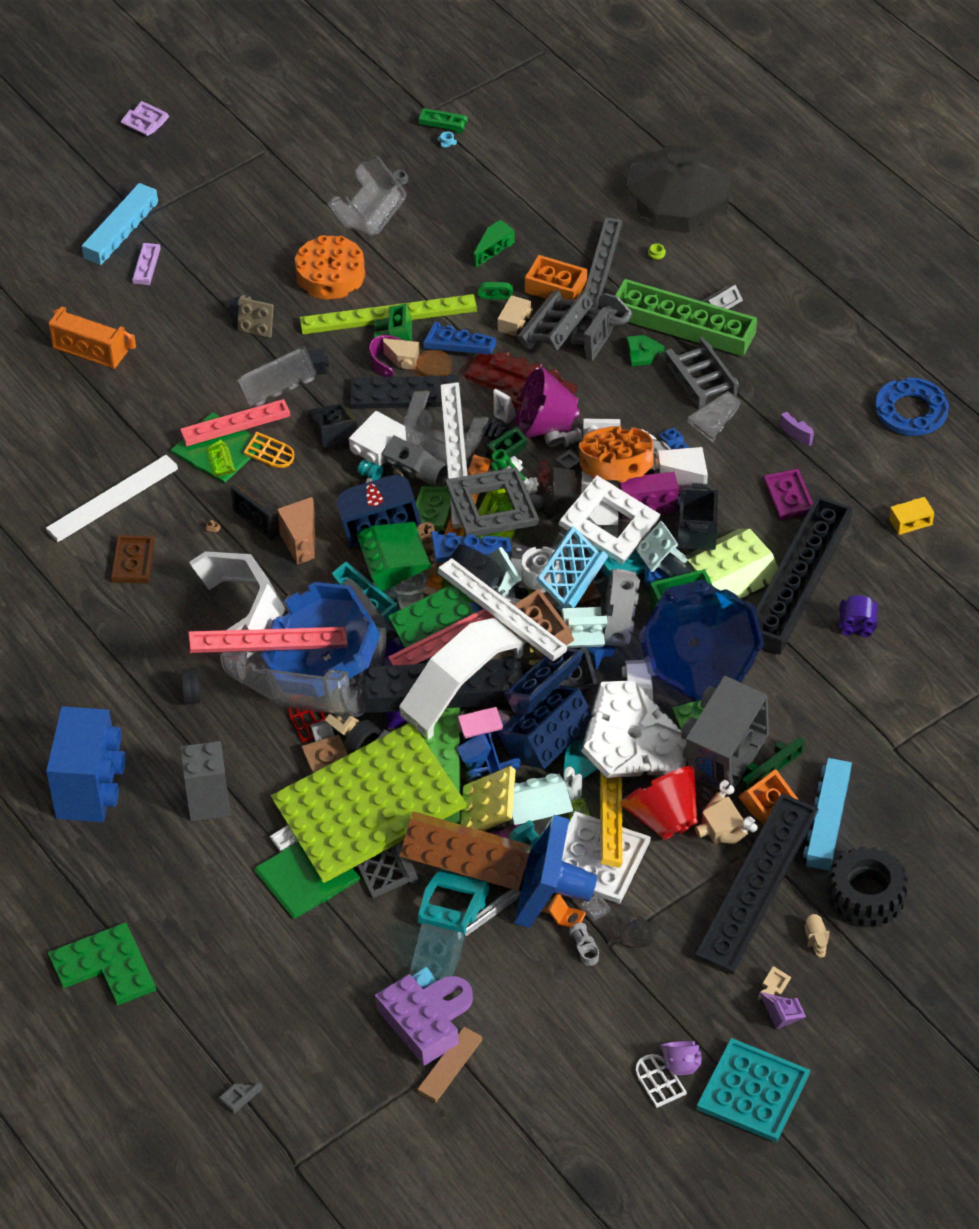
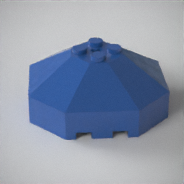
M314 582L308 586V591L301 595L297 592L286 598L285 604L290 613L282 618L276 617V619H273L271 629L345 627L346 648L262 651V658L283 692L321 696L369 667L380 638V633L353 589L348 585ZM329 654L331 659L329 658L325 661L323 657Z

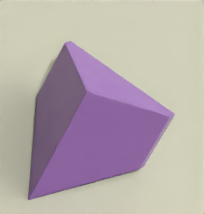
M759 992L776 1030L806 1017L798 998L789 999Z

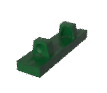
M798 737L788 746L779 741L775 744L774 752L776 755L760 767L752 762L747 765L746 774L748 776L742 779L741 791H746L776 769L779 772L804 753L805 741Z

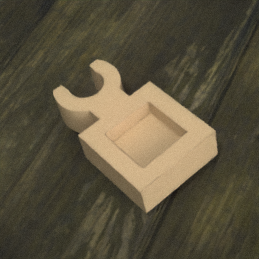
M773 966L762 984L766 989L761 992L780 996L791 977Z

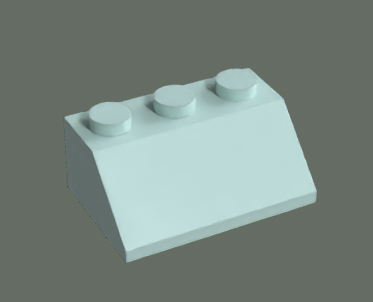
M549 774L544 778H531L523 783H514L512 822L514 825L525 823L528 820L534 821L573 811L565 782L560 774Z

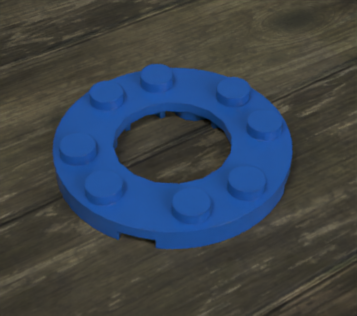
M909 377L906 380L897 382L893 380L884 385L877 394L875 410L879 420L888 429L905 436H918L929 434L944 424L948 416L949 403L944 396L945 393L935 384L924 379ZM904 396H916L925 400L930 410L925 417H917L911 420V418L906 419L900 416L895 411L894 404L899 398Z

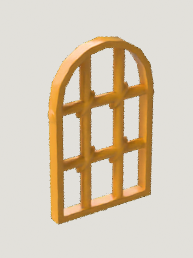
M256 432L244 451V455L276 468L290 466L294 460V451L290 446L259 432ZM259 436L268 441L266 443H263L261 441L256 440V437ZM253 442L263 445V449L259 450L251 445ZM273 442L282 447L280 449H277L273 446H270L269 443ZM284 447L290 450L292 454L285 452L283 450ZM266 448L277 451V455L273 456L266 453ZM248 450H254L258 452L259 455L255 456L251 453H248ZM282 453L292 459L287 462L280 459L279 455ZM263 454L272 458L273 461L270 462L260 457ZM276 460H277V461H280V462H282V463H284V464H280V465H279V464H274V463H275Z

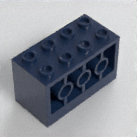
M559 686L552 690L545 700L539 702L530 713L526 715L517 713L497 733L511 759L519 758L521 760L520 765L545 769L587 729L590 719L594 716H591V710L580 689Z

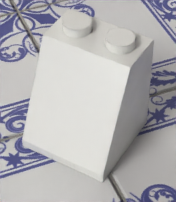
M375 411L349 438L350 450L354 454L366 458L370 463L381 466L386 463L387 459L383 452L393 435L406 441L405 426Z
M702 447L658 451V458L655 459V469L657 471H654V474L675 472L679 487L678 494H681V489H688L692 486V483L707 484L708 474Z

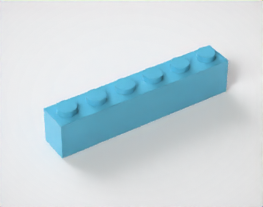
M139 183L82 245L84 259L102 265L110 257L111 253L119 247L121 242L129 236L130 232L138 226L140 221L148 215L150 210L157 205L156 189Z
M828 758L827 765L822 766L821 777H824V779L819 781L817 793H820V797H816L814 807L819 808L812 823L814 825L813 830L809 829L807 841L810 842V845H805L803 855L804 858H807L806 866L829 871L831 869L852 762Z

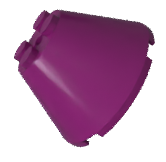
M536 367L528 376L519 399H522L520 410H516L515 427L517 426L526 438L546 435L552 431L570 432L573 420L577 419L580 413V409L577 408L578 397L574 396L545 368Z

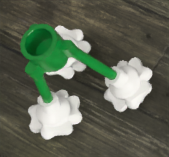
M503 449L495 451L492 455L494 460L491 463L493 471H498V467L503 470L517 467L520 473L523 469L521 466L522 461L518 460L515 456L509 458ZM520 473L528 494L537 492L538 479L532 477L527 479V477ZM505 489L493 490L489 492L490 494L499 496L505 492Z

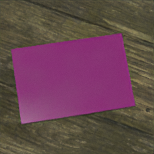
M799 469L763 476V482L779 520L808 514L813 502Z

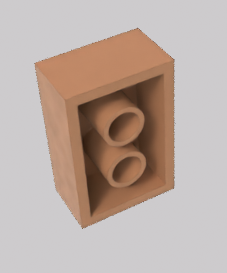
M540 589L514 605L566 646L574 641L569 627ZM527 642L541 660L545 655Z

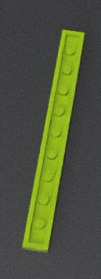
M474 294L406 303L412 320L477 312ZM401 304L300 317L302 334L374 325V320L389 317V307Z

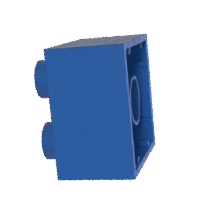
M61 706L46 771L56 819L104 822L107 807H116L118 783L112 782L114 774L123 775L125 751L119 750L121 728L112 726L109 710Z

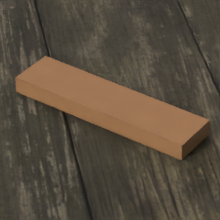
M464 1027L458 1034L459 1044L444 1053L418 1088V1094L436 1103L481 1043V1035Z

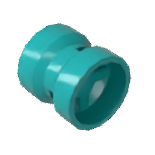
M365 458L359 464L357 472L363 477L367 476L372 478V480H378L383 473V466L370 463Z

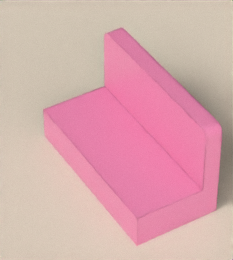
M497 707L458 716V728L460 732H463L464 738L498 731L503 728Z

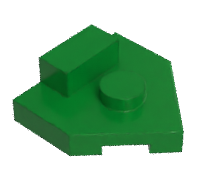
M645 335L627 336L631 366L650 365L654 358L664 351L663 345Z

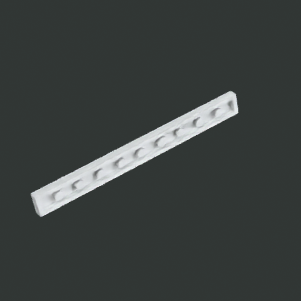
M459 382L441 385L448 478L451 479L467 476ZM451 501L453 529L462 528Z

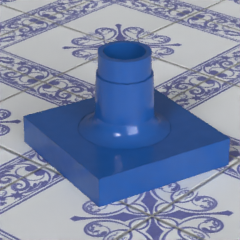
M553 815L531 849L524 871L515 924L530 928L553 893L589 902L597 883V874L562 861L569 819Z

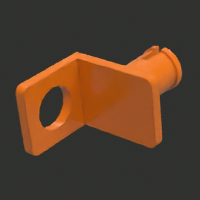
M556 894L552 902L547 901L541 912L551 914L557 925L567 928L582 922L586 915L582 910L569 908L560 894ZM571 915H578L575 922H568V918Z

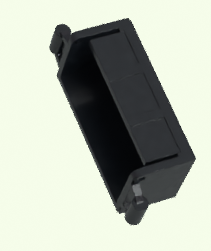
M692 483V486L688 489H681L678 548L716 550L718 491L711 490L707 484Z

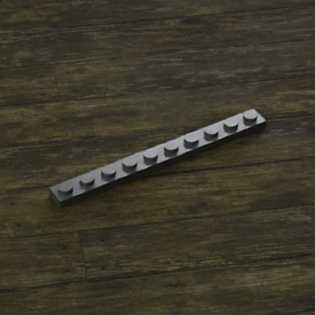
M605 217L585 287L590 292V300L593 303L592 307L599 309L600 306L599 297L604 292L622 228V220ZM587 317L581 319L573 330L571 344L585 346L583 334L585 329H588L591 325L592 319Z

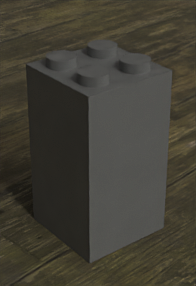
M221 741L181 746L190 820L198 821L231 816Z

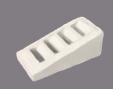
M495 389L493 391L494 416L508 424L516 416L511 398Z

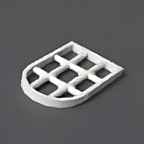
M650 1054L638 1061L636 1064V1075L653 1104L658 1108L686 1095L687 1092L678 1077L673 1075L672 1072L670 1073L674 1079L667 1080L662 1072L666 1065L660 1066L655 1060H661L665 1064L662 1057ZM651 1059L657 1069L648 1070L643 1061ZM640 1064L646 1072V1074L641 1076L638 1071V1067ZM660 1073L665 1083L657 1085L652 1074ZM643 1078H649L655 1088L649 1090ZM677 1082L682 1092L676 1094L670 1084ZM663 1087L669 1088L673 1096L666 1099L660 1089ZM654 1091L658 1092L663 1101L657 1103L651 1093Z

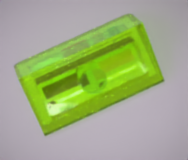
M222 440L206 449L215 477L236 472L229 447Z

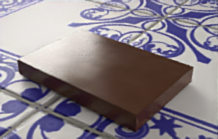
M117 535L111 582L149 583L155 536Z

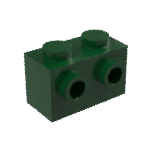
M516 426L512 430L506 431L498 439L491 441L487 445L485 455L493 462V453L503 449L508 457L512 458L525 450L528 439Z

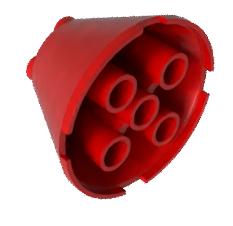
M685 766L651 781L652 786L649 788L641 789L640 787L620 802L624 809L662 837L663 841L673 837V834L677 832L679 834L684 833L690 829L689 827L698 823L695 770L693 766L691 768L690 766Z

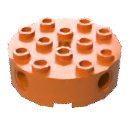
M321 235L304 244L298 250L295 257L297 284L315 298L326 300L343 298L348 296V293L354 289L357 290L365 278L363 251L356 243L343 236Z
M621 426L599 428L587 433L583 437V441L579 443L580 467L592 479L598 475L604 480L626 482L630 478L643 477L644 473L653 467V439L649 433L632 427L630 430H621Z

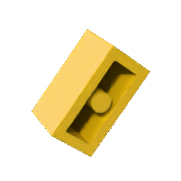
M925 497L897 504L890 508L889 520L898 535L933 525L934 511Z

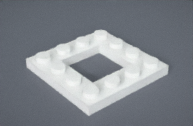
M597 475L561 518L558 525L566 530L574 526L593 547L601 552L604 551L609 557L623 565L657 522L660 514ZM601 501L632 519L618 539L587 520Z

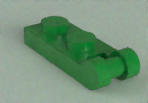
M423 108L419 117V124L450 129L459 134L463 133L468 122V118L464 115Z

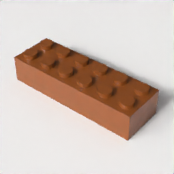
M413 811L400 856L518 891L531 845Z

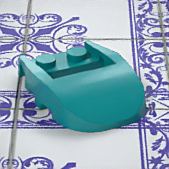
M440 869L425 889L418 914V923L465 934L467 932V924H473L478 912L483 910L486 905L485 899L490 890L489 882ZM436 886L474 895L466 913L429 904Z

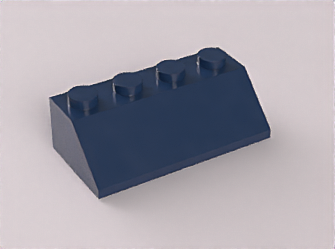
M567 648L566 652L556 660L552 661L547 656H544L504 692L513 712L526 715L539 702L545 700L552 690L558 688L560 683L570 677L573 671L578 668L583 654L582 650Z

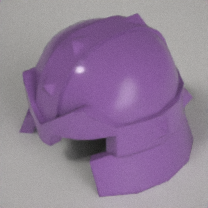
M676 1041L660 1044L664 1055L662 1059L665 1061V1068L669 1069L673 1075L693 1074L701 1065V1051L699 1050V1045H695V1041Z

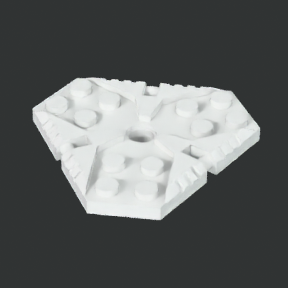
M635 681L601 682L598 686L591 716L594 717L589 721L581 751L606 778L641 776L644 771H647L648 775H664L685 767L687 759L683 758L686 741L681 739L682 731L678 729L676 724H673V721L665 713L663 714L659 710L660 708L657 704H654V701L649 699L650 697L645 694Z

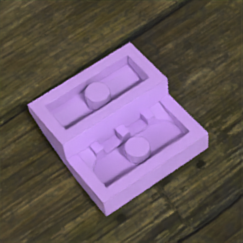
M141 101L134 111H128L121 124L148 136L155 132L168 119L169 115Z

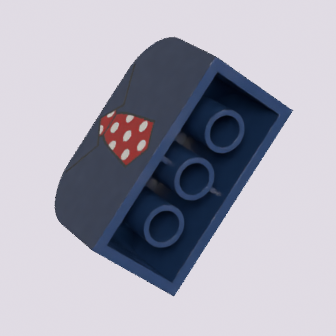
M392 475L361 484L343 491L337 498L338 510L350 548L360 545L356 534L371 526L415 522L418 528L421 524L409 481L403 476Z

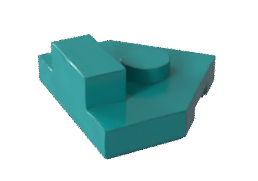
M528 820L513 829L509 837L511 840L531 845V851L539 835L534 831L533 822Z

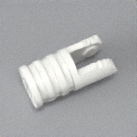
M567 767L564 773V782L570 801H577L582 796V775H575V770L572 767Z

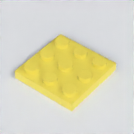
M509 766L463 786L462 797L467 807L461 810L460 825L485 831L512 820L515 783L514 768Z

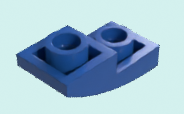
M675 428L658 434L660 440L665 442L671 450L690 448L684 442L683 435Z

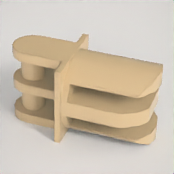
M812 914L807 918L805 924V932L808 939L807 946H813L816 956L823 958L826 955L829 931H826L822 918L817 914Z

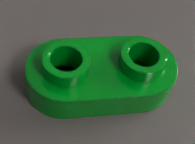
M483 282L478 286V296L482 299L507 300L513 295L512 285L506 282Z

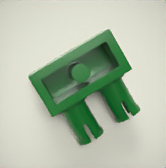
M406 303L389 307V317L374 320L376 329L374 338L380 335H391L404 341H412V316Z

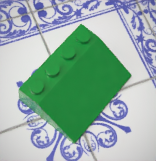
M415 522L375 525L356 534L370 575L382 592L432 567Z

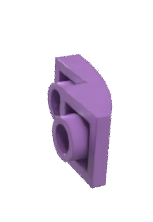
M788 412L781 414L780 427L795 440L808 446L812 445L813 429L804 421L797 423L796 419Z

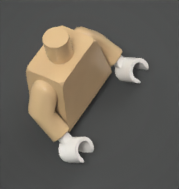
M727 780L720 783L721 792H717L702 812V824L695 827V832L699 838L709 835L713 843L736 844L743 837H746L748 831L755 832L757 830V825L754 823L755 820L752 817H746L743 820L730 798L725 797L726 794L730 795L734 792L732 785L726 789V786L729 785Z

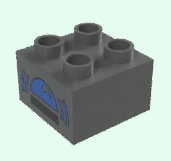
M724 675L717 688L709 686L706 689L700 702V707L704 710L698 720L690 717L686 721L681 733V739L686 741L683 758L688 760L690 768L693 766L696 780L721 791L720 783L727 780L729 785L726 786V789L732 785L735 791L746 773V766L754 760L769 735L768 695Z

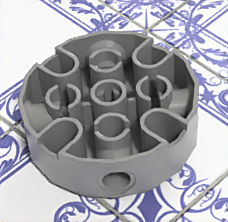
M611 570L605 596V609H603L602 615L607 616V625L603 629L606 646L624 648L626 644H630L631 633L629 632H633L634 627L632 618H634L635 606L633 605H637L638 594H636L635 590L638 591L640 582L634 571Z

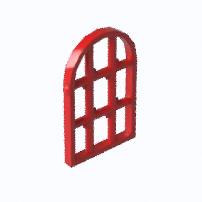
M306 697L298 698L289 705V718L302 743L313 740L314 737L309 730L310 725L326 719L321 711V707L315 700ZM304 702L307 709L300 712L297 703ZM307 702L313 703L316 707L310 709ZM294 706L297 712L291 715V708ZM317 709L322 717L318 721L313 715V711ZM309 713L313 719L312 723L306 724L303 714ZM299 716L303 723L302 726L297 727L293 718ZM306 729L309 737L303 739L299 730Z

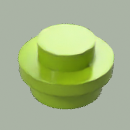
M653 244L648 250L649 257L656 260L662 259L666 253L661 244Z

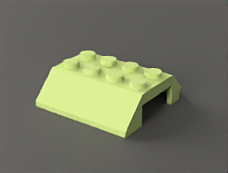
M737 529L717 539L716 550L697 549L685 555V558L688 559L686 563L692 572L706 570L720 599L721 608L734 603L733 599L738 601L748 596L749 592L753 593L765 587L764 583L769 585L778 569L772 552L751 529Z

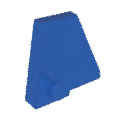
M606 645L603 647H584L588 648L593 669L595 670L598 669L602 658L612 656L615 651L614 648Z
M481 734L460 745L457 750L465 766L470 771L482 768L491 747L485 734Z

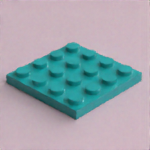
M731 1038L697 1104V1110L777 1143L810 1075V1070Z

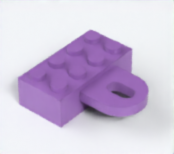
M409 974L375 994L377 1011L425 1066L459 1044L458 1029L450 1020L469 1009L473 1001V992L470 984L460 977H444L427 988L422 989ZM455 990L462 991L460 995L450 1001L443 1000L446 995Z

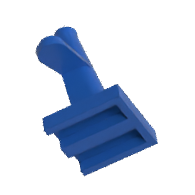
M498 731L485 733L491 747L485 760L486 767L468 771L467 776L470 780H478L482 778V775H490L509 766L515 770L520 768L521 760L519 758L499 764L492 739L499 738ZM462 732L461 742L464 744L476 736L464 738Z

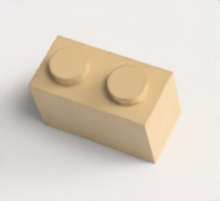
M511 295L498 317V331L517 337L526 326L527 319H530L532 316L531 301Z

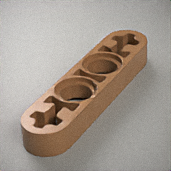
M425 522L421 523L417 529L423 543L431 542L423 545L426 553L432 554L428 556L432 567L422 571V574L432 576L438 572V563L435 561L431 531H435L432 523Z

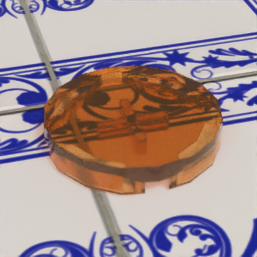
M440 350L426 351L416 361L417 370L421 376H446L452 370L450 356Z

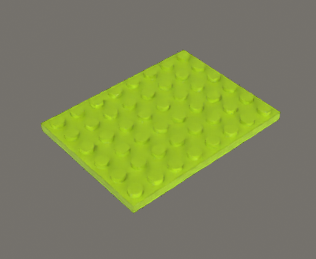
M411 723L394 730L271 795L273 802L323 883L404 841L413 811L443 820L467 807L465 800L416 727Z

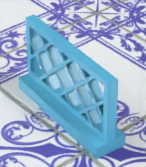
M572 526L544 565L536 580L559 603L557 608L560 611L563 608H574L606 561L608 555L604 551L598 552ZM572 534L577 538V544H572ZM563 548L568 549L569 557H563ZM573 548H578L580 558H574ZM583 548H586L591 553L589 558H585ZM554 561H559L560 570L554 569ZM564 561H570L571 571L565 570ZM575 561H580L581 571H576ZM545 574H550L551 583H548L543 578ZM555 574H561L562 584H557ZM566 574H572V584L567 583ZM557 587H563V598L558 594Z

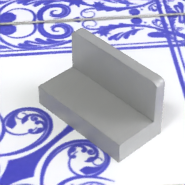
M736 285L724 287L702 300V302L729 309L743 301Z

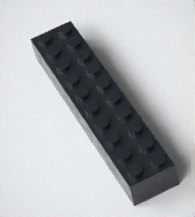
M817 495L746 627L745 643L781 655L851 522L852 507Z

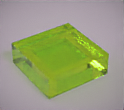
M584 798L571 801L573 811L567 812L569 822L575 811L589 816Z

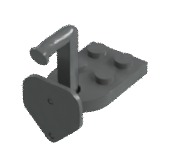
M583 289L582 292L586 291L590 298V292L587 289ZM607 293L601 294L599 297L600 309L591 307L584 316L592 319L591 325L588 329H585L583 334L586 360H594L609 338L613 325H624L633 315L632 311L617 296Z

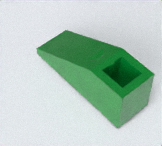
M502 220L488 227L474 252V266L478 267L515 243L514 229Z

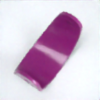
M380 335L375 337L370 343L371 366L376 374L383 377H393V370L378 361L375 356L383 351L384 338L402 339L391 335Z

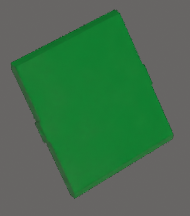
M211 412L200 423L220 418V416ZM241 430L186 446L182 439L169 451L191 464L194 468L225 483L251 459V457L244 455V451L254 435ZM256 437V440L265 443L264 441ZM253 442L251 445L259 450L263 448V445ZM227 448L234 472L218 476L210 451ZM248 450V453H251L253 455L257 453L254 450Z
M299 843L282 850L281 853L254 869L292 918L295 919L317 905L333 898L334 895L361 879L356 871L351 868L323 883Z

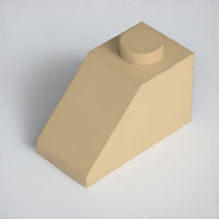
M383 339L384 354L398 368L416 370L419 358V342Z

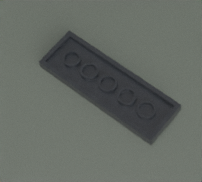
M459 375L351 378V409L442 407L441 385L458 383Z

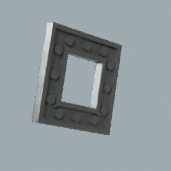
M517 467L445 479V486L465 536L467 534L479 536L539 525V518ZM505 489L513 510L479 516L471 494Z

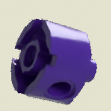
M861 595L849 596L846 601L845 598L841 600L839 604L840 619L838 622L841 633L847 636L853 633H860L863 637L872 636V632L877 628V602L873 603L871 602L872 598Z

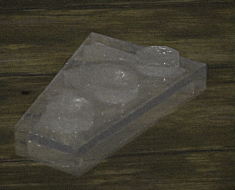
M727 391L689 416L688 423L713 442L718 432H721L724 428V424L731 419L740 407V400Z

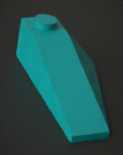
M587 729L566 748L564 773L567 767H572L575 770V775L581 774L582 779L598 769L581 751Z

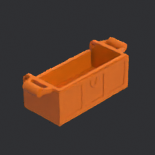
M60 307V309L53 311L54 316L49 322V329L54 349L115 369L128 352L127 348H136L135 336L126 332L122 326L116 330L66 312L65 307Z

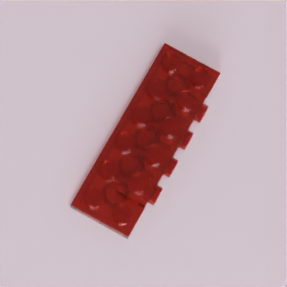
M497 351L495 355L479 353L465 373V379L519 398L530 373L536 367L540 368L543 366L539 363L531 364L523 357L518 359L512 357L506 351L502 353ZM546 369L573 395L576 393L578 385L562 380L561 374L556 369Z

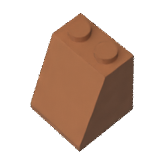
M310 497L277 509L280 535L297 565L314 559L315 512L313 498Z

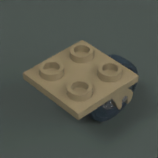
M245 295L230 300L229 311L238 317L237 330L268 338L272 337L273 304L260 302L256 298Z

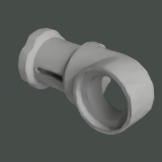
M577 427L575 430L566 433L564 431L560 433L559 431L549 432L544 436L548 447L563 444L567 448L571 444L582 442L583 436L580 428Z
M580 922L569 929V934L576 941L581 962L584 965L593 966L599 961V950L594 939L587 933L585 923ZM592 952L595 954V957L586 958L584 954Z

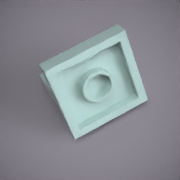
M601 607L563 608L561 610L562 619L569 627L574 641L568 644L567 648L603 647L605 645L603 629L607 625V616H602Z

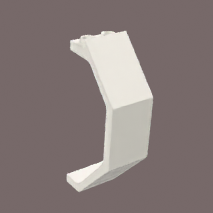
M205 551L190 561L191 566L209 590L223 581L260 585L259 592L248 616L227 630L271 629L273 619L282 617L285 607L269 579L251 554ZM258 651L241 652L246 658H249Z
M497 618L470 623L429 660L399 706L400 716L408 723L414 725L418 732L429 740L434 736L433 728L461 685L499 652L511 649L515 652V658H520L523 656V645L527 641Z

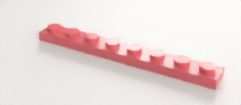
M345 627L193 631L188 633L190 653L347 647Z

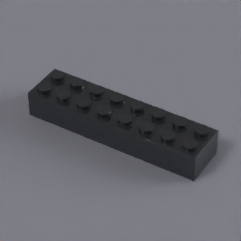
M520 658L489 660L461 685L446 708L509 705L504 692L523 676ZM427 664L376 666L365 669L363 671L362 683L366 712L400 711L399 706Z

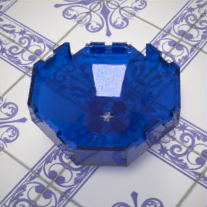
M703 579L666 588L639 634L648 674L694 702L701 701L704 692L709 686L717 688L724 675L741 683L755 662L754 659L758 652L761 651L765 644L755 606L740 599L738 595L730 590H720ZM691 637H694L695 640L699 641V643L696 644V648H694L693 645H689Z

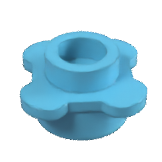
M443 132L438 137V141L441 142V147L443 148L456 145L457 143L451 132Z

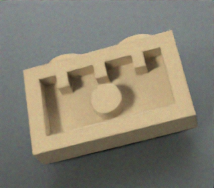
M331 714L325 719V721L345 736H348L350 731L361 722L353 716L345 720L339 715L334 717Z

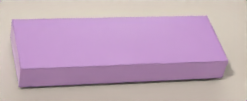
M143 243L132 278L133 284L150 285L160 252V244Z

